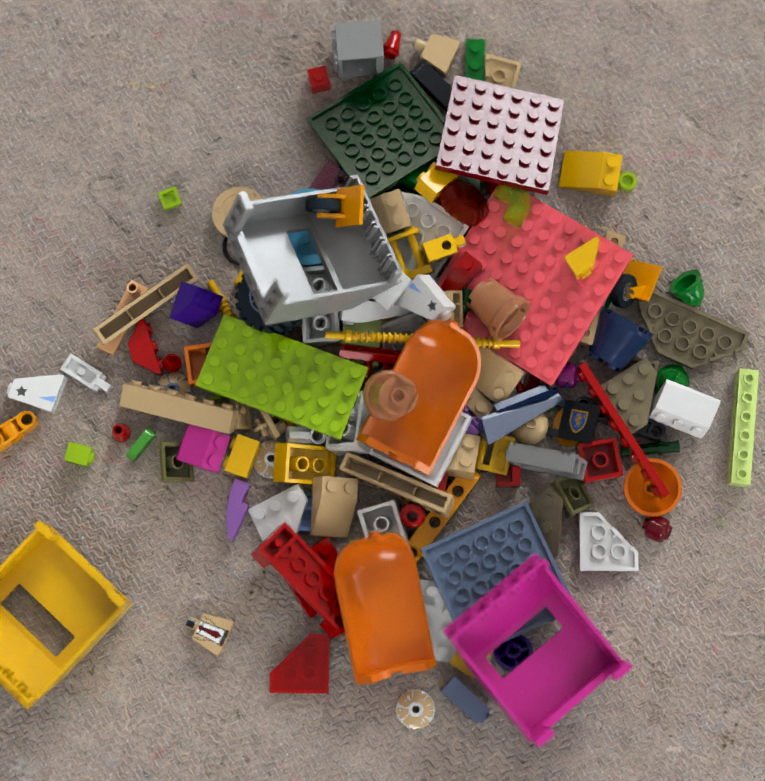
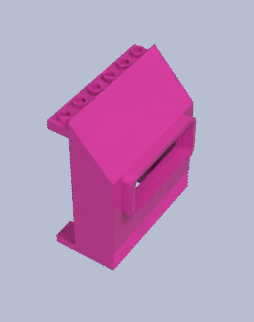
M534 553L448 625L443 632L467 668L526 741L540 748L555 735L550 728L607 678L618 681L633 667L628 661L620 658L549 570L548 566L550 564L546 559H540ZM546 607L562 628L502 678L486 659V656Z

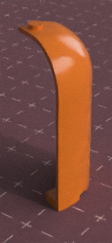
M451 319L449 321L432 320L422 325L410 337L392 370L401 373L415 384L416 394H418L416 406L411 412L396 421H383L369 413L356 440L386 455L390 453L388 457L400 463L403 462L411 466L412 469L428 476L480 375L481 357L478 346L467 332L459 328V323Z
M379 531L367 533L368 537L355 540L346 545L336 560L334 571L335 584L356 685L372 684L390 678L393 673L401 672V670L402 674L426 671L437 666L416 561L409 544L397 533L380 534Z

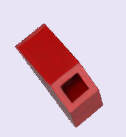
M143 318L139 320L127 343L131 357L136 365L157 376H162L163 362L161 358H157L156 352L159 349L156 341H152L150 336L153 330L150 322L146 323Z

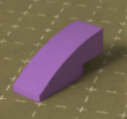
M236 478L230 491L227 506L228 538L232 542L235 541L250 508L249 505L244 504V501L251 486Z

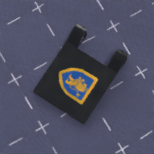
M564 399L555 405L556 407L564 408L559 429L548 427L546 435L592 444L601 407Z

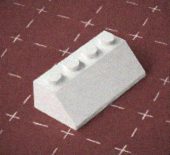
M323 265L302 268L314 295L334 291ZM339 312L302 319L303 344L315 347L330 345L340 340L325 339L326 331L340 332Z

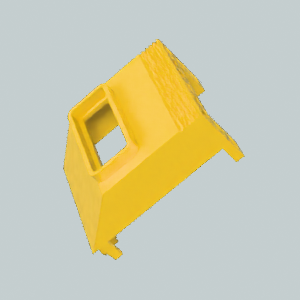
M38 520L34 525L36 529L0 565V684L27 710L65 678L133 606V603L50 524ZM19 584L74 635V639L57 657L2 605V602Z

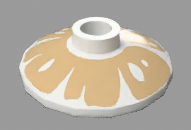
M278 441L263 442L256 457L254 468L265 478L273 479L274 461L269 462L268 457L270 455L275 457V443H280Z
M417 689L409 690L402 694L397 702V717L408 728H423L434 717V702L424 691ZM413 706L419 707L418 713L412 712Z

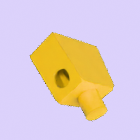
M448 234L422 243L420 249L428 265L456 255L458 248L466 246V241L463 235L453 238L452 234ZM442 245H448L449 249H443Z

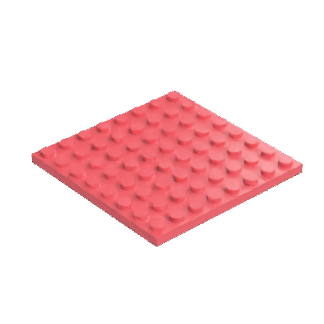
M498 184L465 236L466 246L457 249V254L452 257L436 284L441 287L453 266L466 251L480 261L483 266L467 289L473 291L481 281L488 283L490 282L488 277H493L517 296H523L528 299L531 307L525 320L511 335L503 339L520 340V348H490L552 387L633 258V254L525 191ZM598 236L600 246L594 270L591 271L592 274L587 278H579L577 280L565 262L564 256ZM470 310L467 313L462 330L471 337L474 336V338L479 336L482 339L484 336L485 339H488V337L493 339L487 326Z

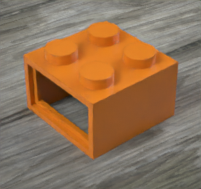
M212 343L184 346L188 384L191 388L196 387V381Z

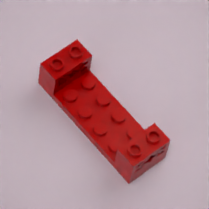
M284 522L250 555L263 568L271 565L324 619L319 626L332 639L342 635L345 632L334 572Z

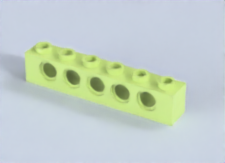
M740 368L735 372L726 485L747 487L751 484L759 370Z

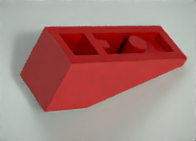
M465 251L440 287L443 292L448 290L463 291V288H467L482 269L481 262Z

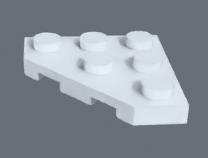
M296 484L248 509L262 541L284 522L298 535L308 499L301 485Z
M579 512V571L637 572L638 551L599 512Z

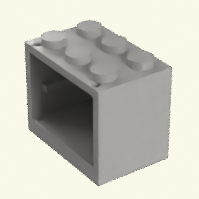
M380 20L335 24V31H332V47L335 73H339V79L377 76L384 72V51Z

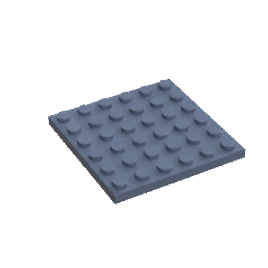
M527 501L420 549L452 621L456 620L534 553L540 559H546L550 564L548 566L549 570L570 594ZM544 607L504 642L555 619V617Z

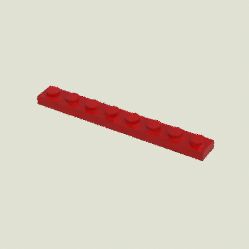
M586 362L579 365L577 368L578 378L581 382L585 381L589 387L587 389L589 395L598 401L599 405L597 406L601 407L600 412L603 415L606 414L609 418V426L613 431L618 432L620 436L618 439L624 448L627 447L631 454L629 456L633 463H638L641 468L640 474L645 481L648 480L652 485L650 487L655 497L659 496L660 499L669 495L670 492Z

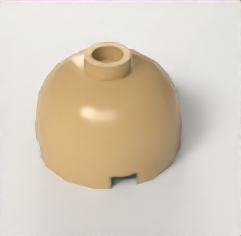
M542 413L511 433L518 442L525 445L537 444L546 436L549 427L548 418Z

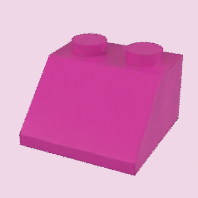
M187 424L176 460L208 472L218 473L231 436L215 430Z

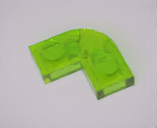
M499 184L494 193V198L509 203L503 216V221L521 228L531 207L529 194L526 190Z

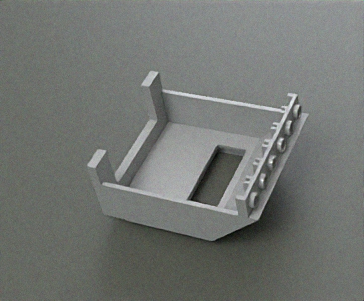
M351 175L344 187L363 185L358 175ZM338 188L250 201L246 191L238 193L223 223V227L266 326L268 324L350 310L402 282L400 278L403 273L401 265L394 255V250L387 240L386 233L379 222V217L375 214L371 200L368 198L365 190L363 225L341 228L335 227L334 219L317 218V213L305 210L307 199L317 198V194L321 193L337 194ZM301 231L309 233L334 291L313 294L288 237L289 233Z

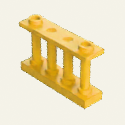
M411 226L403 229L404 233L387 238L394 250L398 263L401 265L402 272L409 278L414 280L417 274L430 275L434 273L432 265H427L423 261L415 235L421 233L419 228ZM406 238L409 240L417 264L415 266L416 269L411 271L406 269L397 243Z

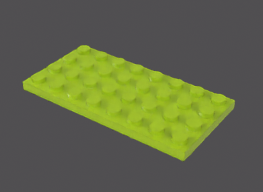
M224 314L195 386L341 441L369 368L285 336L267 333L264 329L262 332L254 329V325L250 327L246 322Z

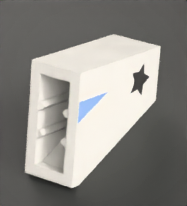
M417 274L396 302L398 306L430 320L446 321L452 316V312L456 308L430 275Z
M61 374L17 378L8 386V398L55 414L68 378Z

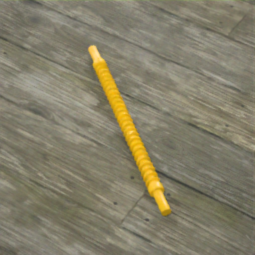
M346 330L345 332L326 331L325 339L345 340V342H352V340L357 342V340H360L361 343L363 340L366 343L368 341H371V343L382 341L383 344L386 341L388 344L390 342L394 344L396 342H399V344L404 342L406 344L413 333L402 335L400 332L397 335L396 332L394 334H391V332L380 334L379 331L377 334L374 331L372 333L368 331L366 333H363V331L358 333L357 330L355 332H352V330ZM472 336L478 348L479 346H482V348L488 346V349L490 347H493V349H500V347L520 348V340L499 341L494 338L491 339V337L485 339L483 336L480 339L479 336L477 338Z

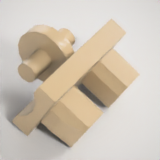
M259 410L258 413L264 423L262 424L260 418L256 419L255 423L258 427L253 431L255 434L261 432L263 437L269 435L266 431L267 428L273 440H279L280 436L286 432L287 426L282 420L274 425L272 418L276 416Z

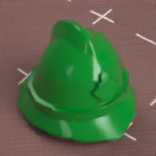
M689 270L682 273L670 285V292L690 306L700 307L704 298L703 281L699 270Z
M669 364L662 367L658 371L654 390L655 394H657L667 379L689 387L690 383L687 372L681 365Z

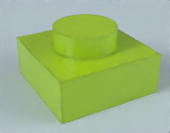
M175 186L158 192L164 211L182 205Z

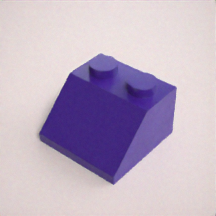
M181 282L169 318L195 328H200L217 315L223 296L201 287Z

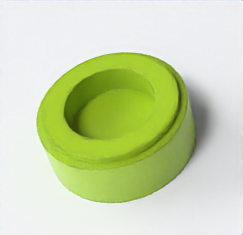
M623 172L619 176L618 187L625 192L635 188L637 184L636 176L631 172Z

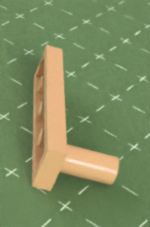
M131 280L127 284V289L115 312L149 288ZM128 329L105 345H101L98 342L96 347L115 356Z

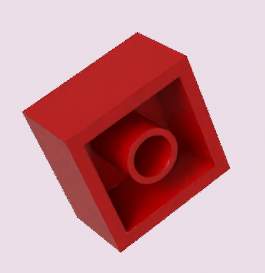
M616 437L592 441V444L581 443L575 446L576 454L587 461L583 484L620 478L624 475Z

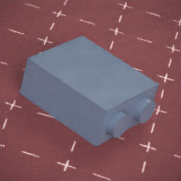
M452 676L440 690L476 724L479 721L483 723L490 716L488 713L490 708L455 676Z

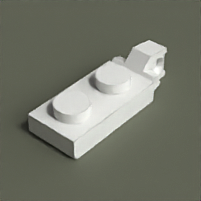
M71 353L60 368L61 371L97 392L101 388L109 393L113 388L105 382L107 377L102 372Z

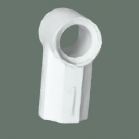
M287 426L285 438L287 443L322 444L326 440L327 435L319 433V438L314 440L312 437L314 430L303 426Z

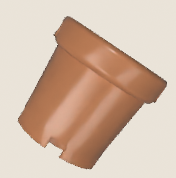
M488 277L490 282L481 281L469 295V298L472 300L471 304L466 302V305L487 326L491 336L495 340L501 341L511 335L521 325L529 313L531 304L525 297L517 296L493 277Z
M382 370L373 374L366 382L363 390V403L373 417L383 421H396L413 410L418 400V394H416L415 384L410 379L393 370Z

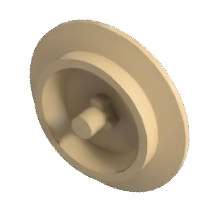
M233 187L225 190L217 197L212 208V219L215 227L222 235L228 238L223 223L238 193L246 191L250 201L261 200L262 197L256 191L247 187Z

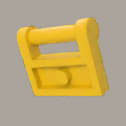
M482 436L476 468L507 476L509 462L506 461L505 452L510 442H515V438L504 436L495 441L489 464L485 465L483 461L488 444Z

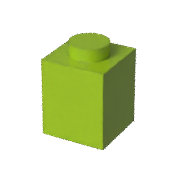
M69 442L64 461L89 468L90 464H93L95 461L96 453H94L92 447Z

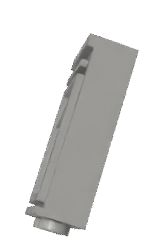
M510 442L505 452L506 461L514 466H520V469L582 481L584 479L587 461L577 454L571 453L570 455L567 452L563 453L562 451Z

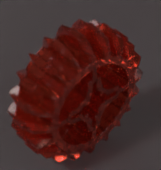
M454 180L442 190L440 195L441 206L445 208V212L449 213L450 217H453L456 222H461L462 225L466 224L469 227L471 225L475 227L480 222H483L490 212L489 204L487 203L488 199L484 198L485 194H482L480 189H476L469 182L464 183L463 180Z

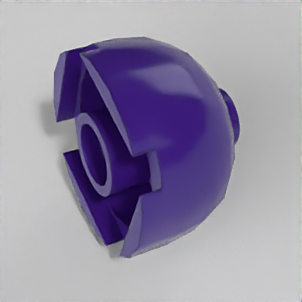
M516 636L501 643L493 650L494 659L500 668L511 672L533 653L532 644L526 636Z

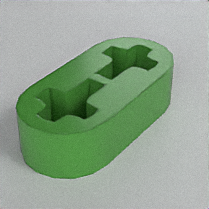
M147 428L129 449L126 457L135 462L151 444L157 433Z

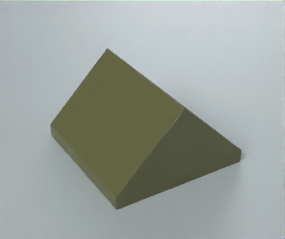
M159 442L161 481L164 484L194 482L193 466L176 460L181 443Z
M561 477L550 484L564 500L562 509L567 518L594 505L581 480Z

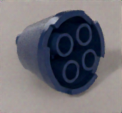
M603 306L599 314L593 344L589 347V356L600 362L605 360L607 361L606 366L619 371L644 348L654 334Z

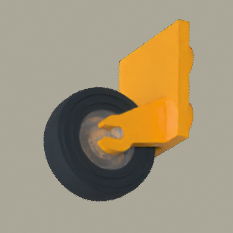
M364 185L338 188L337 194H317V198L306 200L305 210L317 213V218L334 219L336 228L363 225Z
M631 259L611 291L612 304L619 308H628L634 299L649 302L662 267Z

